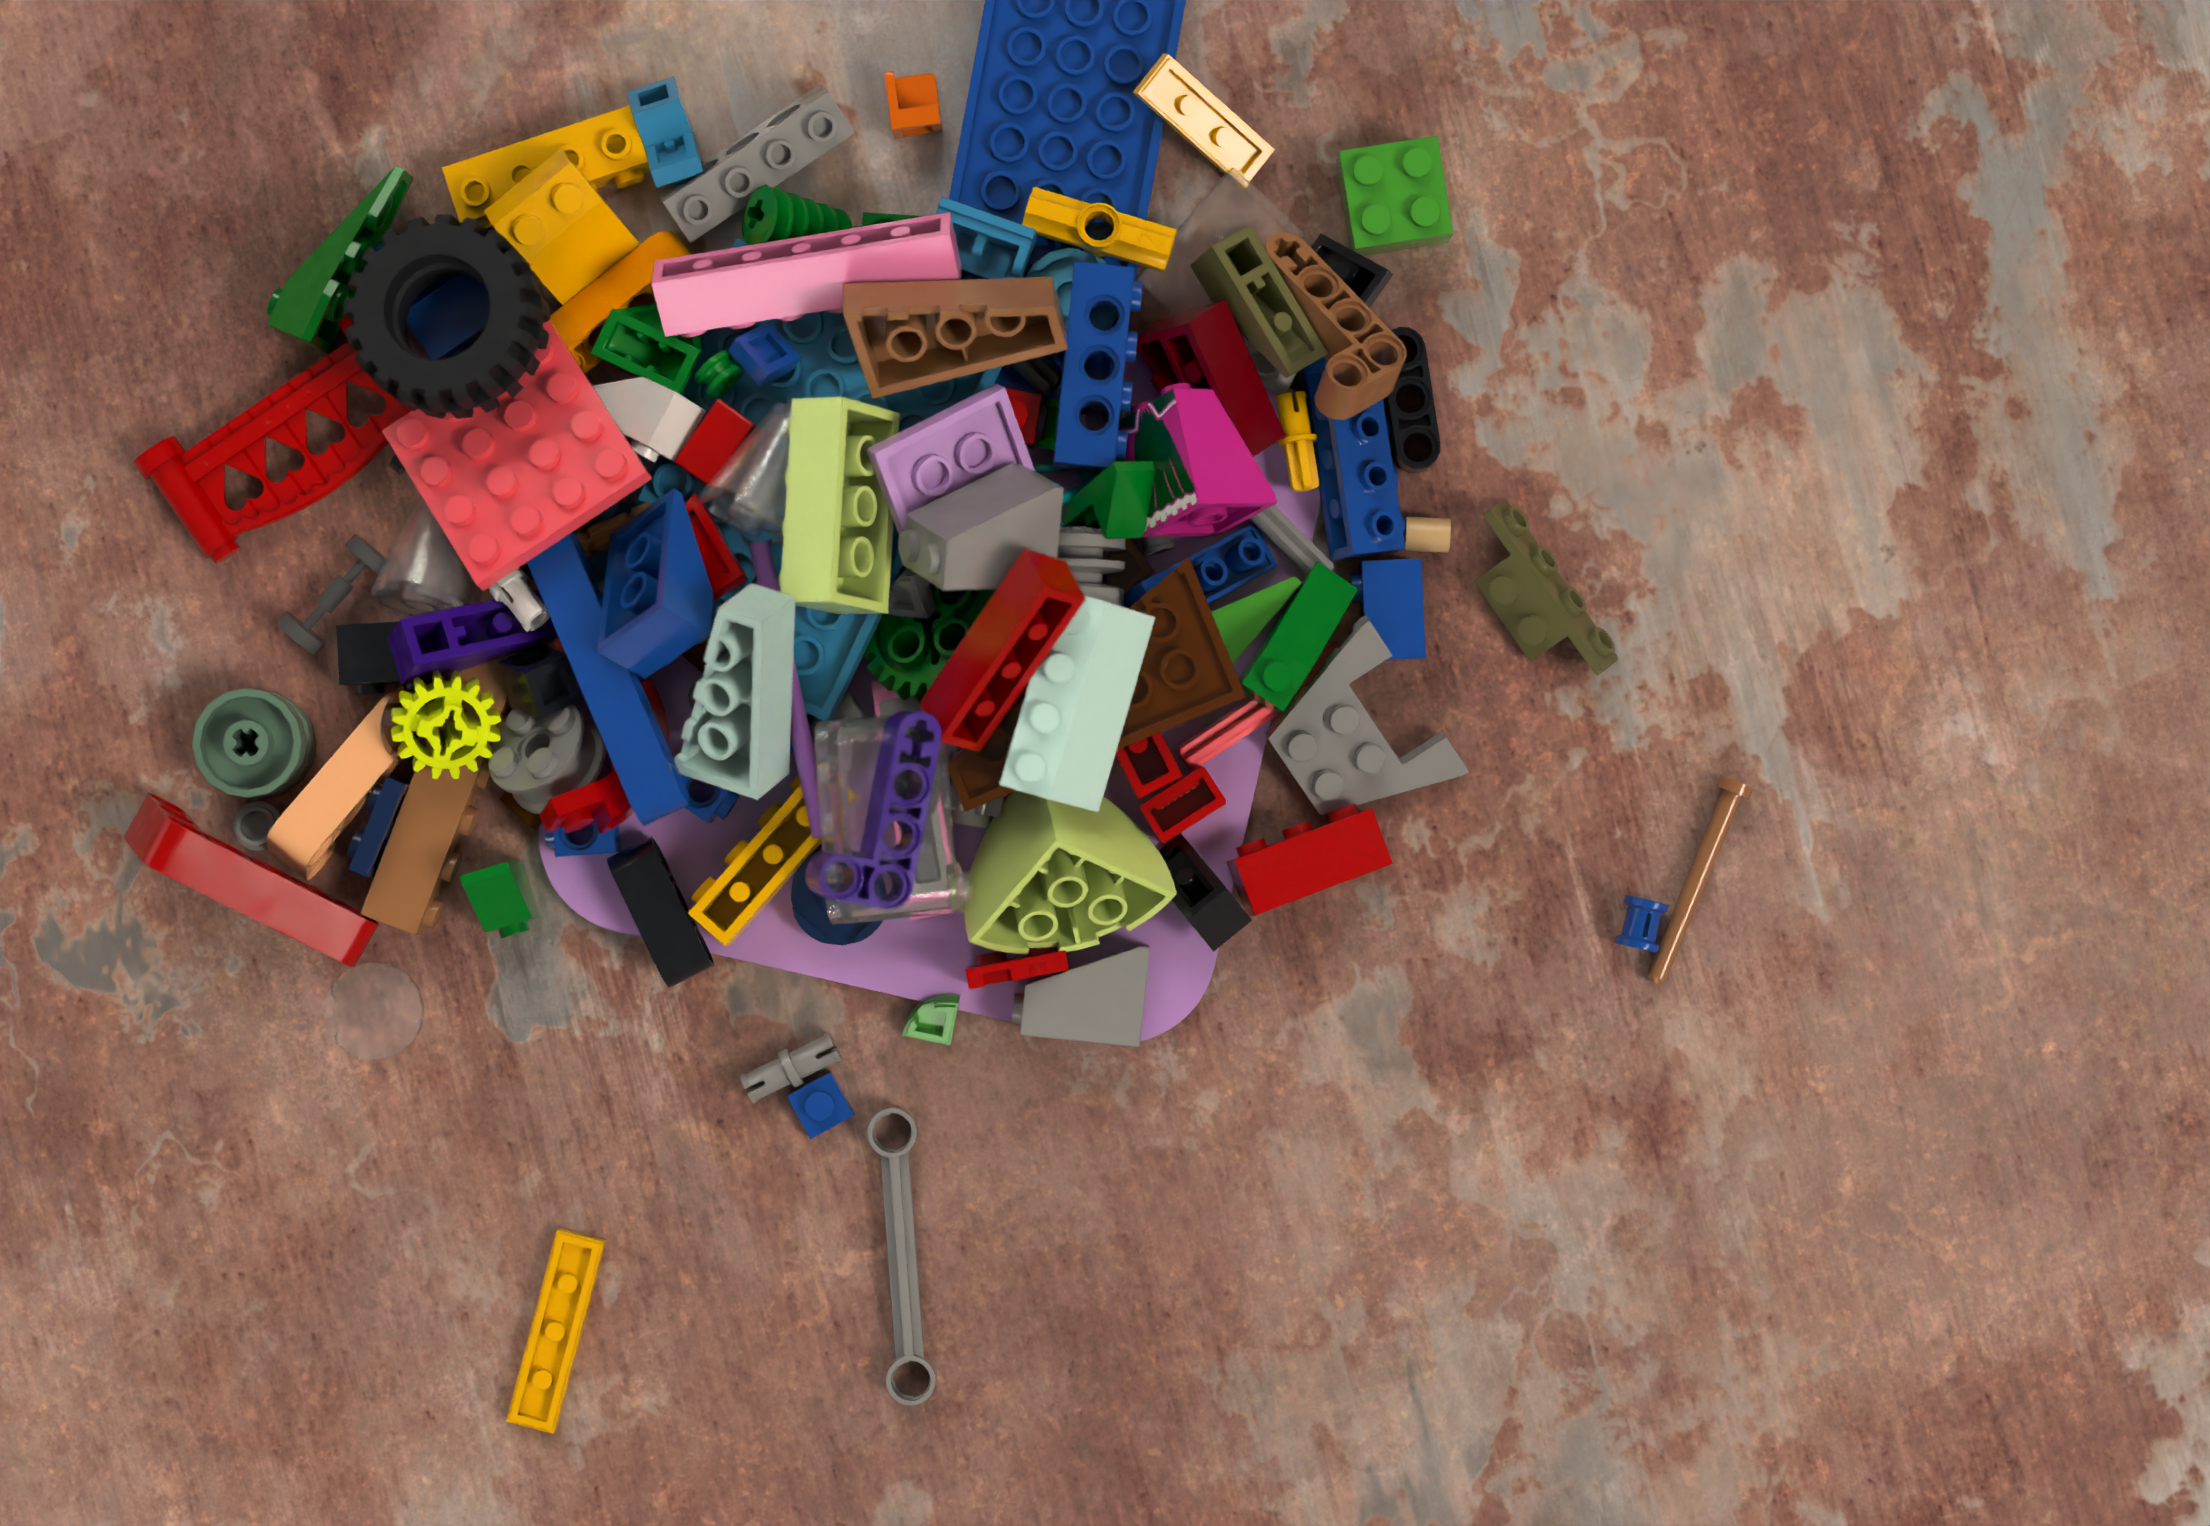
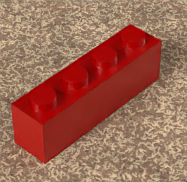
M1025 548L920 701L924 712L931 714L939 722L941 742L980 752L1084 603L1086 598L1066 561Z

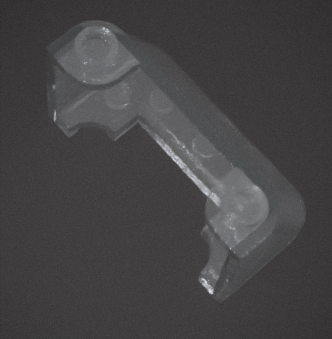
M893 714L832 718L817 723L815 729V753L823 852H834L859 857L883 728L886 721ZM907 727L905 737L911 738L912 741H918L919 731H915L912 727ZM943 742L940 744L915 880L909 900L897 909L886 910L826 898L831 924L860 923L965 911V902H971L972 880L970 872H962L960 863L955 862L948 762L952 760L953 752L961 751V747ZM901 754L899 756V761L915 762L916 757ZM905 771L900 772L894 780V790L902 798L909 793L911 788V779ZM896 821L891 822L884 832V840L890 849L895 847L901 839V828ZM838 862L832 864L825 874V881L831 890L837 888L844 878L843 869ZM887 872L881 873L874 883V890L880 899L886 897L892 888V880Z

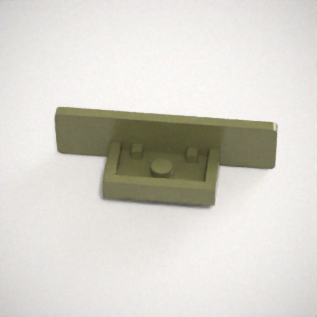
M1506 499L1483 514L1484 518L1508 550L1510 556L1474 580V583L1531 662L1568 636L1595 675L1598 676L1618 660L1611 637L1604 629L1594 624L1586 612V604L1582 596L1574 588L1568 587L1557 571L1558 565L1553 555L1536 542L1529 532V523L1525 515L1517 507L1511 506Z

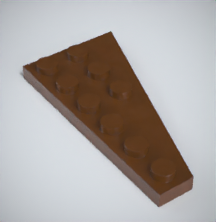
M1188 557L1129 608L1153 616L1155 620L1117 750L1246 698ZM1024 698L1004 716L980 752L964 749L946 764L964 812L1018 791L999 784Z

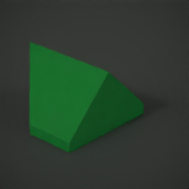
M655 302L618 310L612 308L591 354L636 378L645 377L681 395L702 353L699 335L695 337H682L679 334L665 337Z

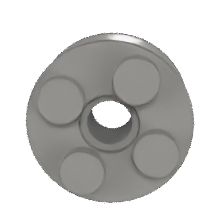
M573 704L540 719L513 709L507 716L506 723L500 729V741L493 742L492 744L493 756L488 760V767L493 781L503 790L512 793L514 799L522 808L528 812L540 814L550 798L595 782L605 760L606 746L598 728L590 721L583 719L580 711Z

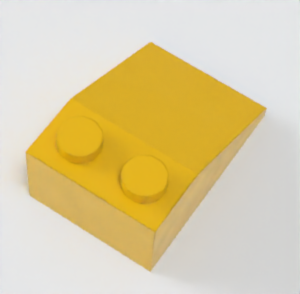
M561 148L484 210L496 231L503 235L526 259L540 281L562 305L640 245V242Z

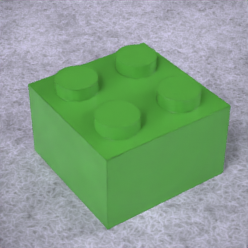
M1438 136L1339 151L1336 166L1351 250L1362 256L1449 242L1453 235Z

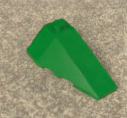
M395 166L288 278L284 288L279 287L275 290L267 307V314L270 315L267 325L324 353L330 354L333 352L342 332L338 323L344 317V300L348 298L354 299L355 292L348 286L353 271L362 274L367 264L361 257L370 246L373 248L384 242L382 235L390 230L414 179L406 170Z

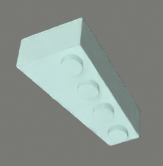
M751 583L718 607L703 659L706 667L703 677L696 683L692 697L696 699L691 718L685 722L681 738L684 739L681 753L674 759L680 774L756 800L761 798L789 774L795 623L794 596Z

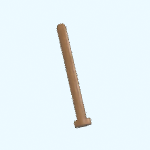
M1722 775L1716 786L1723 790L1664 931L1659 944V951L1655 953L1647 973L1648 980L1659 985L1667 979L1741 797L1749 800L1753 790L1752 787Z

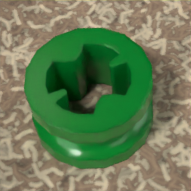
M722 350L712 356L695 374L694 380L699 385H707L706 393L711 399L718 398L729 391L744 374L745 370L739 363L732 364L733 356L728 350Z

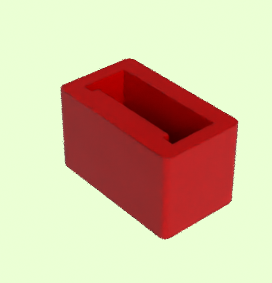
M718 399L674 462L720 494L761 438L764 430Z
M1202 766L1140 805L1139 808L1160 842L1166 843L1225 805L1226 799L1206 768Z

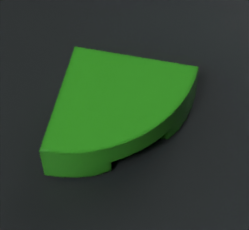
M942 994L919 1003L909 1014L902 1036L951 1045L960 995Z

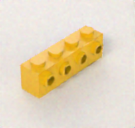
M630 105L442 167L459 222L462 223L468 217L482 222L489 231L495 229L484 210L560 148L596 191L599 188L616 183L617 188H625L644 181V173L650 172L645 147L634 121Z
M820 762L817 766L831 830H833L861 799L862 795L827 764ZM799 774L790 784V787L795 792L782 806L777 801L773 803L757 822L762 828L750 843L742 839L724 859V862L729 867L717 880L710 876L691 897L696 904L688 914L724 946L732 945L795 874L801 864L810 857L826 838H812Z

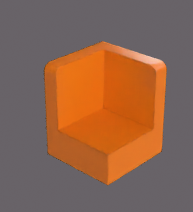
M894 71L884 72L894 139L943 133L935 75L928 73L896 78Z

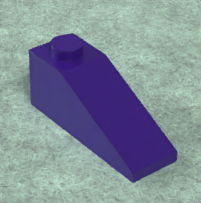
M535 590V594L543 601L539 590ZM493 599L402 618L390 634L388 642L401 683L406 685L414 683L413 679L417 677L423 681L432 679L433 671L438 670L441 676L451 675L454 670L462 671L554 639L557 633L550 617L539 628L533 631H526L503 601L497 602Z

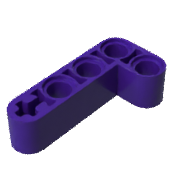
M899 711L886 721L878 753L859 857L834 852H823L814 856L806 869V882L816 895L886 910L897 909L909 900L913 890L941 744V728L939 722L931 714L920 711ZM907 727H912L915 731H919L918 741H912L911 738L905 737ZM901 754L916 757L915 762L899 761V756ZM905 771L911 779V788L905 797L900 798L894 790V780L900 772ZM896 821L901 828V839L895 847L890 849L884 840V832L891 822ZM838 862L843 869L844 878L837 888L831 890L825 881V874L832 864ZM887 872L892 880V888L886 897L880 899L874 890V883L881 873Z

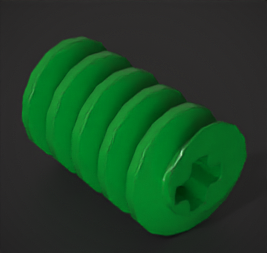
M765 184L758 187L748 201L743 218L742 234L744 241L748 245L850 229L852 228V222L844 210L831 208L829 205L816 203L812 199L801 198L797 194L787 193L782 189L769 187Z

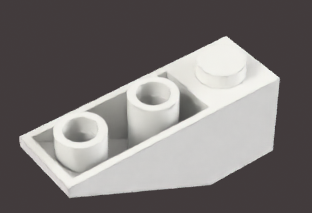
M645 377L593 385L627 440L632 441L630 445L634 451L654 463L659 455L674 462L695 432L706 410L677 392Z

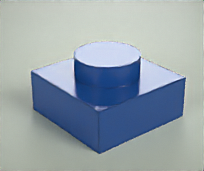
M770 322L735 338L728 350L760 387L794 370L801 359L798 353Z
M832 1071L787 1095L810 1139L855 1115Z

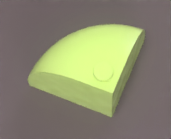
M1016 791L1011 793L1003 803L1001 817H993L977 849L966 887L964 904L965 926L970 943L996 951L1028 955L1029 948L1057 947L1058 952H1070L1100 944V936L1116 931L1124 926L1128 931L1136 928L1164 908L1177 895L1169 868L1153 842L1127 814L1104 796L1099 812L1022 791Z

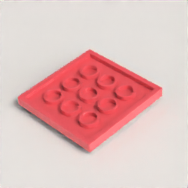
M550 321L543 323V328L549 333L547 348L543 350L537 348L534 356L541 363L534 376L525 371L518 380L524 388L513 398L507 392L497 397L500 407L486 413L479 406L473 408V417L457 419L451 413H446L443 419L430 417L420 409L410 411L382 430L474 582L482 591H485L652 479Z

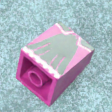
M1189 383L1167 386L1161 390L1162 396L1153 401L1135 405L1132 408L1133 413L1119 421L1118 431H1128L1125 462L1153 461L1156 469L1145 532L1142 537L1218 536L1277 504L1274 491L1213 389H1191V384Z

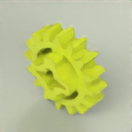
M438 670L433 671V683L426 685L419 677L413 679L416 692L411 694L401 690L399 701L404 708H392L391 711L392 721L399 724L391 728L393 741L402 742L398 746L400 758L404 759L414 755L412 760L413 770L419 772L426 765L431 766L433 779L439 778L442 769H449L453 779H458L460 774L459 767L463 765L476 772L478 770L476 761L478 755L488 759L493 756L492 747L487 741L497 742L501 738L499 728L493 726L501 722L499 709L490 708L494 703L491 691L478 695L480 690L479 680L474 677L466 685L462 684L460 671L454 670L450 681H443ZM437 698L436 700H434L433 702L429 703L428 705H425V703H427L428 701ZM462 700L469 703L476 710L480 719L475 718L473 713L465 712L462 708ZM452 711L454 723H450L447 726V730H444L442 739H440L438 727L444 725L445 719H448L449 713ZM412 731H416L417 736L427 738L430 743V749L421 745ZM467 745V746H465L464 748H462V749L456 751L457 749L461 748L462 746Z

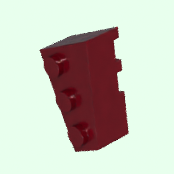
M1226 300L1159 319L1138 332L1136 352L1155 375L1149 381L1158 393L1163 388L1178 383L1191 384V389H1213L1253 457L1286 435Z

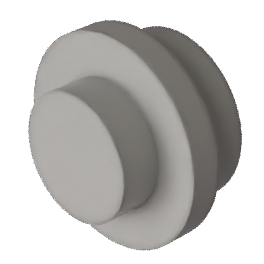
M256 801L244 805L234 818L233 830L235 837L241 845L250 850H267V835L281 816V813L276 807L267 802Z

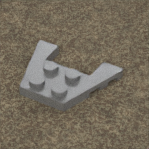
M1367 615L1357 621L1352 627L1354 631L1340 648L1336 647L1325 660L1326 665L1308 686L1306 684L1303 686L1284 712L1278 716L1265 732L1268 740L1319 815L1330 813L1354 803L1359 805L1460 777L1469 772L1443 731L1399 758L1350 686L1351 682L1392 657L1390 650Z

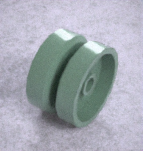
M243 688L225 692L206 706L195 724L192 747L196 765L210 784L229 795L246 798H268L285 794L303 780L313 764L316 740L312 722L300 705L283 694ZM259 735L255 740L259 750L255 753L252 751L250 743L254 736Z

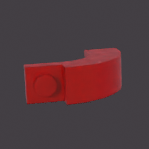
M652 679L641 682L669 746L668 721L660 696ZM612 763L610 774L603 779L550 798L539 816L547 833L563 827L566 833L574 832L589 825L594 820L600 834H603L623 823L634 811Z

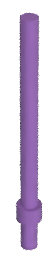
M769 541L750 544L757 583L755 584L780 592L779 578L776 576ZM793 654L790 736L812 838L816 839L832 835Z

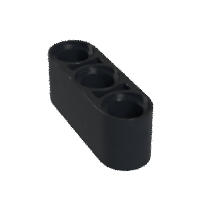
M1398 327L1391 331L1400 340L1408 342L1413 347L1414 359L1410 363L1403 364L1391 394L1384 398L1386 416L1391 426L1390 442L1394 461L1401 470L1418 474L1426 471L1437 460L1440 453V437L1424 340L1416 330L1409 327ZM1405 388L1415 390L1422 400L1421 409L1414 413L1402 411L1396 403L1397 392ZM1411 437L1423 439L1429 447L1428 458L1422 462H1414L1408 459L1403 450L1405 440Z
M649 837L608 857L607 863L612 876L666 985L670 988L713 967L714 961L695 920L688 914L690 909L655 839Z

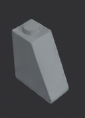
M1139 945L1070 968L1067 971L1058 972L1026 983L1024 994L1015 993L1012 1023L1021 1024L1020 1035L1140 1047L1150 947Z

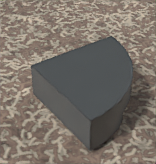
M907 569L892 583L889 591L887 615L928 619L937 610L928 581L917 573Z

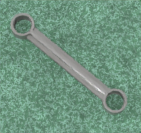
M889 1106L881 1109L874 1115L867 1130L868 1141L871 1147L880 1154L895 1360L891 1363L887 1372L886 1386L894 1400L903 1405L914 1406L923 1403L931 1396L937 1381L936 1368L932 1361L924 1354L909 1151L917 1140L918 1125L916 1119L908 1110L898 1106ZM891 1113H896L906 1118L912 1130L910 1131V1138L907 1144L898 1150L889 1149L881 1145L874 1132L877 1122L882 1117L891 1115ZM910 1361L922 1364L930 1374L926 1391L918 1396L902 1393L896 1387L893 1379L896 1369Z

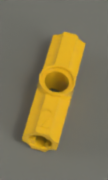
M1033 187L1029 196L1022 225L1035 229L1036 235L1082 248L1085 252L1098 257L1109 256L1165 273L1177 234V229L1117 212L1114 207L1106 203L1090 204L1037 187ZM1097 219L1104 220L1112 226L1113 232L1107 239L1101 241L1094 240L1085 231L1087 225Z

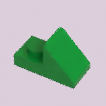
M1153 461L1113 462L1071 497L1069 502L1062 505L1061 519L1063 525L1101 529L1103 536L1107 539L1142 537L1145 532L1156 472Z

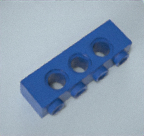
M1074 261L1067 327L1068 350H1065L1054 467L1102 472L1115 461L1125 462L1128 431H1118L1120 411L1130 412L1133 382L1123 381L1125 361L1135 362L1138 332L1128 331L1130 311L1140 312L1143 282L1133 281L1134 267ZM1100 306L1112 308L1118 316L1116 326L1106 331L1095 328L1089 319L1091 312L1095 308ZM1093 356H1104L1112 363L1113 373L1105 380H1093L1086 374L1084 369L1087 360ZM1087 406H1100L1106 411L1108 423L1104 428L1098 431H1091L1082 426L1079 415Z

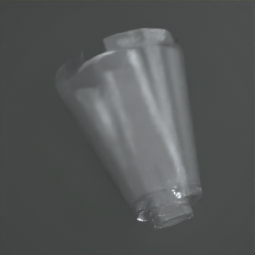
M788 399L786 404L775 403L706 485L699 499L702 504L708 501L713 502L709 512L727 525L756 539L761 530L774 534L771 543L783 545L784 539L782 523L785 518L787 487L785 473L788 468L790 440L788 423L791 417L792 399Z
M421 495L374 581L371 590L372 596L379 595L377 601L382 605L411 616L471 604V575Z

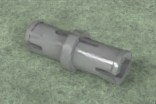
M827 1032L824 1036L791 1052L786 1048L778 1052L779 1058L750 1072L741 1074L740 1080L744 1089L764 1081L748 1089L747 1095L751 1102L754 1104L759 1099L790 1084L797 1087L804 1083V1077L836 1062L843 1061L838 1047L818 1055V1053L834 1046L833 1043L835 1041L831 1034Z

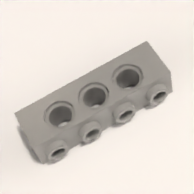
M819 84L702 163L703 173L694 175L692 179L683 184L668 185L657 194L688 241L692 243L747 206L752 193L758 187L767 184L769 187L774 188L855 134L829 91Z

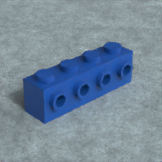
M1325 357L1321 358L1301 371L1304 391L1307 396L1306 403L1311 434L1317 435V441L1313 443L1330 561L1377 556L1405 549L1406 525L1399 509L1397 496L1398 473L1392 463L1389 443L1391 426L1388 418L1385 416L1383 399L1345 420H1334L1326 417L1318 410L1314 399L1328 362Z

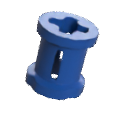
M1625 895L1624 903L1628 907L1621 935L1616 936L1614 943L1658 953L1660 946L1656 943L1661 915L1668 911L1669 905Z

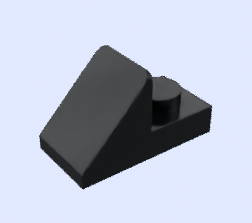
M1320 234L1311 246L1320 258L1369 308L1393 276L1390 270L1323 234Z

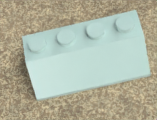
M1085 596L1086 600L1029 681L999 785L1045 799L1099 812L1155 617Z

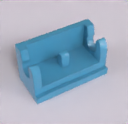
M941 197L936 214L951 213L962 271L983 279L1023 278L1037 240L1035 229Z

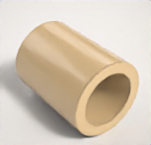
M1405 517L1404 551L1449 553L1451 538L1450 518Z

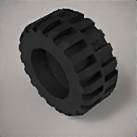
M437 214L435 224H429L423 217L409 220L407 223L409 230L402 234L395 228H392L382 235L386 242L383 247L377 252L371 246L361 257L367 266L362 274L353 271L348 286L355 292L354 299L348 298L344 300L343 315L352 322V326H348L345 332L348 344L357 351L356 361L362 370L373 379V382L399 403L413 411L420 409L430 417L443 419L446 413H451L457 419L473 417V408L479 406L486 413L500 407L497 397L505 392L512 398L524 388L518 380L525 371L534 376L541 363L534 356L537 348L542 350L547 348L549 333L543 328V322L550 320L549 305L541 296L545 290L539 277L530 268L531 265L503 235L495 229L489 231L482 222L467 217L460 223L453 215ZM469 276L477 279L487 289L490 297L489 318L478 340L466 351L451 358L428 360L418 356L408 345L406 336L407 317L418 295L432 283L446 277Z

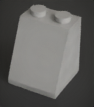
M1009 464L908 513L905 520V531L901 532L898 540V550L902 559V565L942 590L997 589L1024 548L1057 558L1064 487L1022 464Z

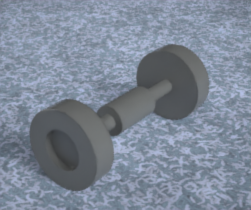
M356 533L345 545L359 560L344 577L338 575L316 600L319 605L307 619L302 622L286 611L276 622L290 638L313 655L324 645V642L311 628L326 611L331 614L354 588L351 583L362 570L368 566L378 575L384 577L393 567L379 551Z

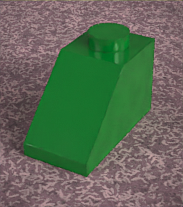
M507 861L459 876L466 895L485 933L499 930L501 939L529 931L527 921L540 917L523 861Z

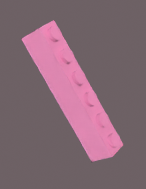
M947 212L656 260L651 285L665 337L679 334L682 337H695L707 330L722 327L744 329L756 322L771 319L793 321L807 313L820 311L842 313L843 284L961 280L962 265L951 213Z

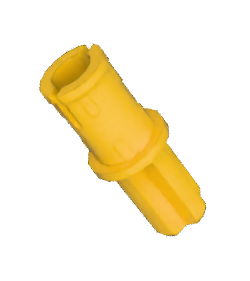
M1296 391L1295 396H1292V392L1275 396L1279 421L1286 434L1282 439L1278 440V446L1284 448L1290 488L1295 492H1307L1319 486L1313 443L1317 441V435L1311 434L1305 391Z

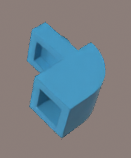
M674 76L628 91L632 115L645 147L650 172L656 188L667 184H683L692 179L694 175L703 173L702 156Z

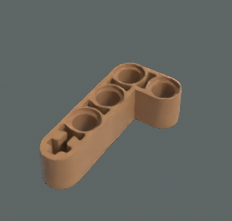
M1290 232L1272 234L1267 239L1264 248L1328 352L1324 356L1328 362L1314 397L1315 405L1322 414L1331 419L1345 420L1351 418L1392 393L1407 356L1406 347L1303 239Z

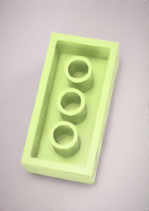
M845 397L792 399L791 417L788 423L790 440L788 468L785 473L787 490L785 518L782 523L784 539L779 585L781 593L795 597V605L835 614H888L894 521L866 449L899 433L900 413Z

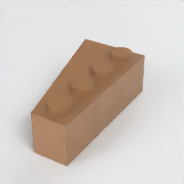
M1052 277L843 284V315L872 399L1068 350L1065 318Z

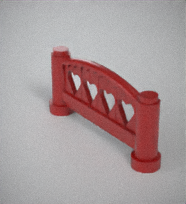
M344 316L339 321L338 326L345 336V329L348 326H352V322ZM348 342L189 450L185 451L175 436H171L150 447L134 460L133 464L144 480H153L205 557H211L215 564L226 560L240 549L236 542L237 536L264 527L300 512L325 498L352 479L389 443L382 430L412 411L373 382V379L362 370L356 361L357 351ZM347 382L381 395L386 401L384 412L377 416L369 415L368 422L362 427L353 426L348 418ZM307 409L341 423L345 429L343 440L338 443H329L327 450L320 455L311 453L308 448ZM266 437L297 449L304 456L303 466L297 471L288 470L286 478L278 483L272 482L267 476ZM225 465L254 476L263 483L262 494L255 499L247 498L245 506L240 510H232L226 503Z

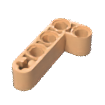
M391 692L377 703L283 812L267 835V850L307 881L312 879L328 861L335 849V840L367 804L377 783L384 784L386 777H390L404 760L400 758L398 751L389 755L380 733L382 714L392 695Z

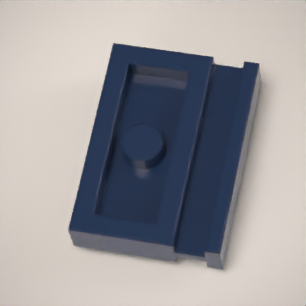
M386 777L384 784L377 783L366 806V810L372 812L365 830L358 829L347 851V856L353 858L348 870L365 877L375 876L410 785L409 781L401 778Z

